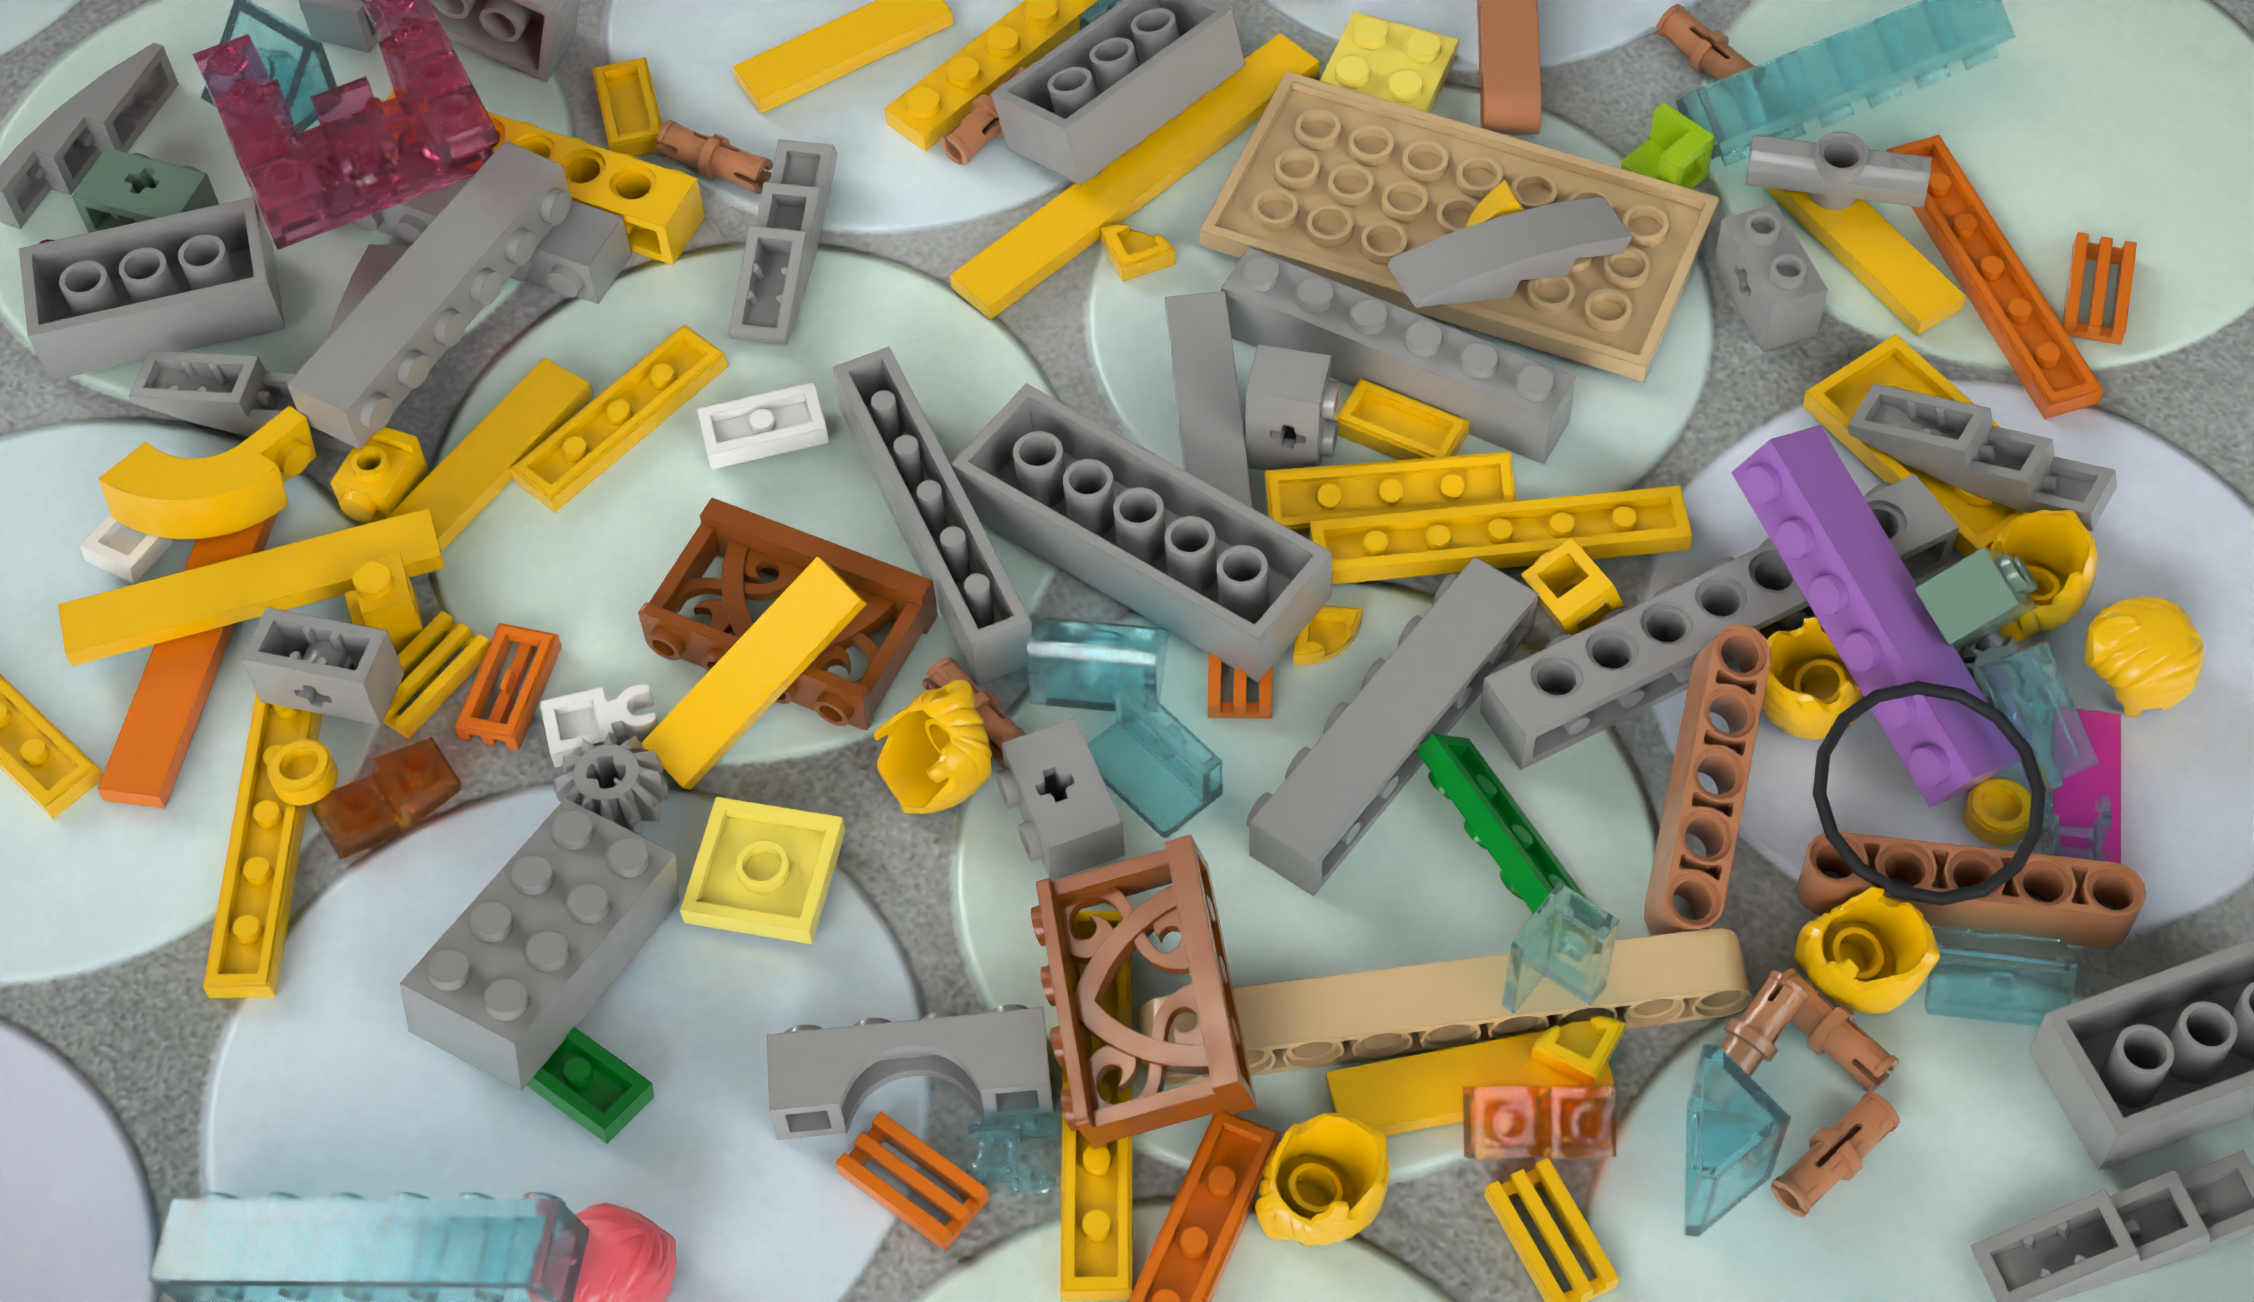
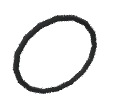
M1915 681L1873 690L1838 715L1817 750L1812 795L1826 839L1854 874L1874 886L1884 889V892L1894 898L1944 906L1986 897L2022 871L2043 832L2046 789L2032 747L2002 711L1964 689ZM1913 695L1958 701L1992 721L2020 754L2032 791L2029 829L2012 860L1980 884L1944 892L1900 885L1864 864L1838 832L1826 793L1830 755L1849 723L1878 703Z

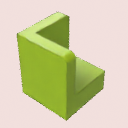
M1661 103L1653 111L1649 139L1622 160L1621 169L1693 189L1708 176L1715 136L1666 103Z

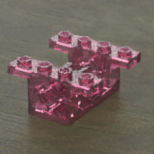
M362 0L364 9L380 39L378 45L395 98L376 104L366 76L311 96L310 98L320 125L297 133L278 80L271 81L249 34L193 54L200 74L217 108L242 174L277 250L474 176L493 154L491 145L499 142L495 126L428 0Z

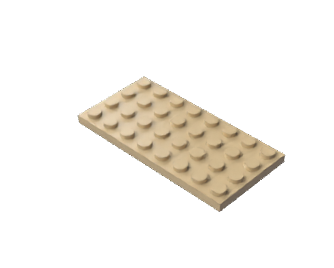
M1286 71L1199 230L1200 246L1241 258L1248 247H1251L1404 309L1645 382L1716 217L1720 197ZM1504 180L1515 192L1524 210L1552 203L1603 196L1633 236L1623 254L1577 258L1567 276L1521 280L1513 296L1505 299L1415 308L1387 267L1390 259L1396 255L1448 233L1466 228L1474 209Z

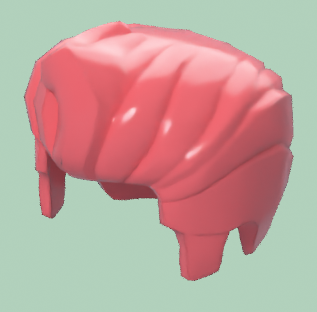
M606 1202L591 1205L581 1212L568 1217L563 1225L552 1233L547 1245L540 1252L538 1259L539 1268L528 1289L529 1297L533 1302H665L673 1289L672 1282L677 1268L675 1238L644 1215L631 1209Z

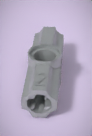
M1845 131L1828 133L1819 139L1818 143L1753 134L1745 184L1807 192L1814 203L1829 210H1842L1851 207L1858 199L1923 208L1927 196L1932 158L1868 149L1863 139Z

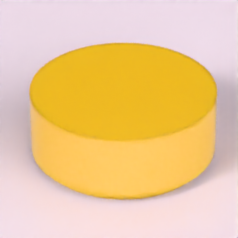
M302 739L288 743L280 748L269 761L267 774L275 793L282 801L292 805H307L322 799L333 789L338 779V768L327 746L316 740Z
M1993 777L1973 787L1969 793L1963 811L1965 824L1976 838L1985 843L1996 846L2014 844L2020 841L2029 829L2031 795L2022 785L2011 779Z

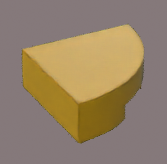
M1506 180L1495 187L1472 212L1466 227L1524 210L1517 195Z
M1124 224L1100 228L1101 242L1122 282L1176 265L1175 249L1168 240L1159 234H1154L1155 237L1146 233L1130 230V225Z
M1324 605L1295 639L1293 665L1321 663L1343 652L1354 641L1360 630L1363 609Z
M1591 1016L1590 1020L1575 1021L1562 1026L1555 1025L1544 1032L1532 1047L1531 1058L1594 1089L1624 1034L1626 1023L1610 1017Z

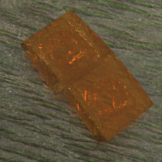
M433 737L373 758L371 776L331 790L325 797L312 803V814L341 860L390 838L426 817L461 790V782Z
M1463 1086L1464 1157L1471 1159L1616 1157L1615 1086Z

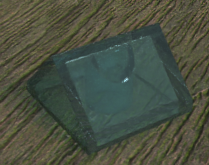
M234 0L201 98L276 145L287 146L342 99L323 43L251 0Z
M1045 617L1027 641L1026 658L1031 704L1158 716L1169 631L1160 627Z
M1703 1044L1687 1102L1684 1235L1699 1237L1771 1178L1791 1117L1719 1045Z

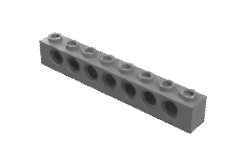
M1915 474L1894 484L1889 482L1879 484L1864 496L1913 580L1948 564L1960 527ZM1769 537L1757 549L1736 559L1726 557L1717 561L1706 573L1683 584L1674 582L1664 586L1651 599L1630 609L1618 608L1611 611L1598 624L1575 635L1563 634L1549 642L1542 651L1523 660H1508L1498 665L1484 678L1480 713L1519 769L1522 770L1688 690L1692 665L1696 656L1725 627L1734 624L1748 625L1758 630L1767 639L1777 631H1792L1801 628L1804 619L1816 617ZM1711 613H1716V614H1720V615H1723V616H1716V615H1713V614H1711ZM1656 639H1665L1670 642H1661ZM1721 653L1724 663L1730 669L1739 665L1732 656ZM1605 664H1606V665H1612V666H1615V667H1617V668H1616V669H1610V668L1603 667V666H1601V665H1605ZM1545 691H1558L1563 693V695H1552Z

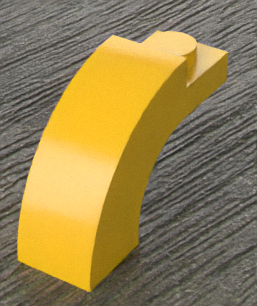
M289 405L241 444L224 453L204 458H180L165 454L145 442L98 479L111 517L121 524L157 537L204 539L247 529L265 521L287 507L289 503L283 484L291 477H295L303 472L317 455L307 417Z

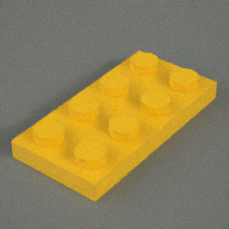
M1894 334L1806 391L1802 406L1884 482L1894 484L1913 474L1921 480L1960 527L1954 547L1965 557L1970 556L1983 547L1991 549L1998 533H2001L2015 517L2025 513L1971 494L1925 474L1849 434L1848 424L1874 383L1975 405L1897 334ZM1992 420L1993 426L2000 427L1996 422Z

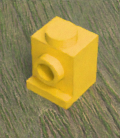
M384 427L382 430L376 431L361 450L355 447L352 448L330 483L342 512L356 521L370 523L371 521L376 522L385 519L430 472L417 436Z
M1572 537L1556 549L1542 554L1534 565L1521 573L1526 586L1539 593L1537 604L1563 634L1575 635L1598 624L1611 611L1625 608L1614 584Z
M400 551L351 564L352 582L355 590L345 592V597L353 624L387 630L395 652L403 650L424 629L416 592Z

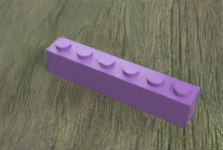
M1821 425L1768 440L1731 472L1864 697L1876 689L1921 681L1961 688L1988 703L1954 646L1948 645L1914 589L1918 586ZM1913 695L1880 702L1871 708L1929 808L1971 791L1973 787L1997 776L2021 760L2017 750L1992 721L1958 701Z

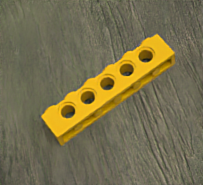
M398 83L363 130L366 134L477 170L483 166L505 140L563 165L573 201L622 216L631 252L671 265L675 264L705 218L698 179L689 176L681 170L657 166L639 160L627 153H616L588 144L580 138H569L538 128L529 122H519L490 113L479 106H468L440 97L431 91H421Z

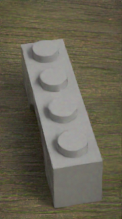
M1008 1004L999 1006L988 1013L959 1015L951 1011H938L917 1020L891 1022L883 1018H868L858 1021L854 1026L823 1029L816 1025H797L789 1028L785 1033L767 1034L769 1111L778 1140L847 1133L856 1111L870 1094L889 1082L911 1076H930L955 1084L973 1099L984 1119L1054 1113L1044 1007L1027 1008L1023 1005Z

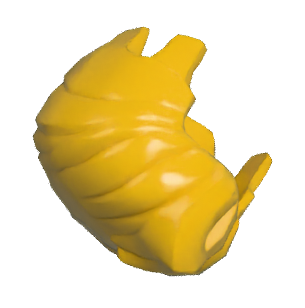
M2044 509L2033 513L2026 512L2015 517L2001 533H1998L1991 549L2004 552V554L2009 553L2012 558L2018 555L2033 576L2038 589L2029 593L2037 608L1997 632L2005 639L2012 635L2014 641H2019L2035 635L2040 630L2047 633L2055 631L2061 624L2069 623L2086 604L2098 569L2096 542L2093 535L2081 522L2077 513L2070 509L2055 511Z
M2140 596L2131 600H2121L2104 608L2094 618L2088 627L2083 658L2084 663L2090 669L2094 670L2101 679H2105L2114 688L2115 698L2123 704L2124 715L2139 717L2143 709L2162 708L2166 711L2178 705L2180 701L2191 694L2201 676L2204 664V645L2201 635L2196 631L2190 617L2179 605L2162 598Z
M1816 617L1804 619L1801 628L1792 631H1777L1766 639L1770 647L1771 661L1762 703L1766 716L1778 728L1797 738L1809 740L1826 737L1838 715L1864 697L1825 630L1820 625L1819 620ZM1857 719L1849 723L1848 727H1850Z
M953 680L942 688L922 691L918 697L913 699L911 704L892 716L888 722L884 723L874 732V739L876 741L888 735V739L877 761V769L881 778L899 801L901 809L905 814H930L954 807L973 795L991 776L992 749L989 747L984 720L974 708L975 697L972 686L965 680Z
M1876 887L1867 889L1860 895L1850 898L1844 904L1833 908L1831 913H1824L1815 918V921H1809L1804 925L1797 937L1794 953L1795 961L1808 974L1812 986L1821 991L1830 1001L1841 1006L1845 1005L1851 1011L1864 1012L1871 1015L1889 1013L1906 1002L1923 984L1940 959V952L1937 948L1934 933L1924 919L1923 913L1909 902H1900L1883 896L1884 889Z
M1322 1113L1300 1124L1295 1122L1271 1151L1267 1164L1264 1166L1263 1176L1265 1178L1260 1182L1259 1194L1261 1197L1255 1203V1211L1265 1235L1274 1240H1296L1301 1245L1312 1247L1317 1244L1321 1246L1331 1245L1338 1241L1350 1239L1371 1225L1383 1206L1390 1181L1386 1134L1357 1118L1342 1116L1340 1113Z

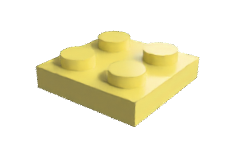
M1353 12L1320 81L1431 113L1457 58L1459 39Z
M716 797L680 908L683 922L813 945L846 831L843 817Z

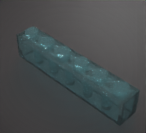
M1922 0L1698 88L1675 101L1679 113L1715 136L1711 161L1721 157L1724 167L1749 158L1753 134L1797 139L1806 134L1803 127L1805 123L1819 119L1822 128L1830 126L1855 115L1851 106L1855 103L1867 99L1872 109L1903 96L1900 85L1915 80L1918 89H1922L1950 77L1951 74L1948 69L1950 65L1963 61L1965 69L1969 70L1996 59L1999 56L1995 47L2016 36L2001 0Z
M210 1192L205 1194L204 1199H173L148 1280L176 1302H573L589 1229L567 1207L566 1202L562 1198L544 1192H529L524 1194L523 1199H496L478 1192H463L458 1195L457 1199H431L412 1192L396 1193L393 1195V1199H366L360 1195L348 1192L332 1193L329 1199H303L284 1192L269 1193L266 1199H240L227 1193Z

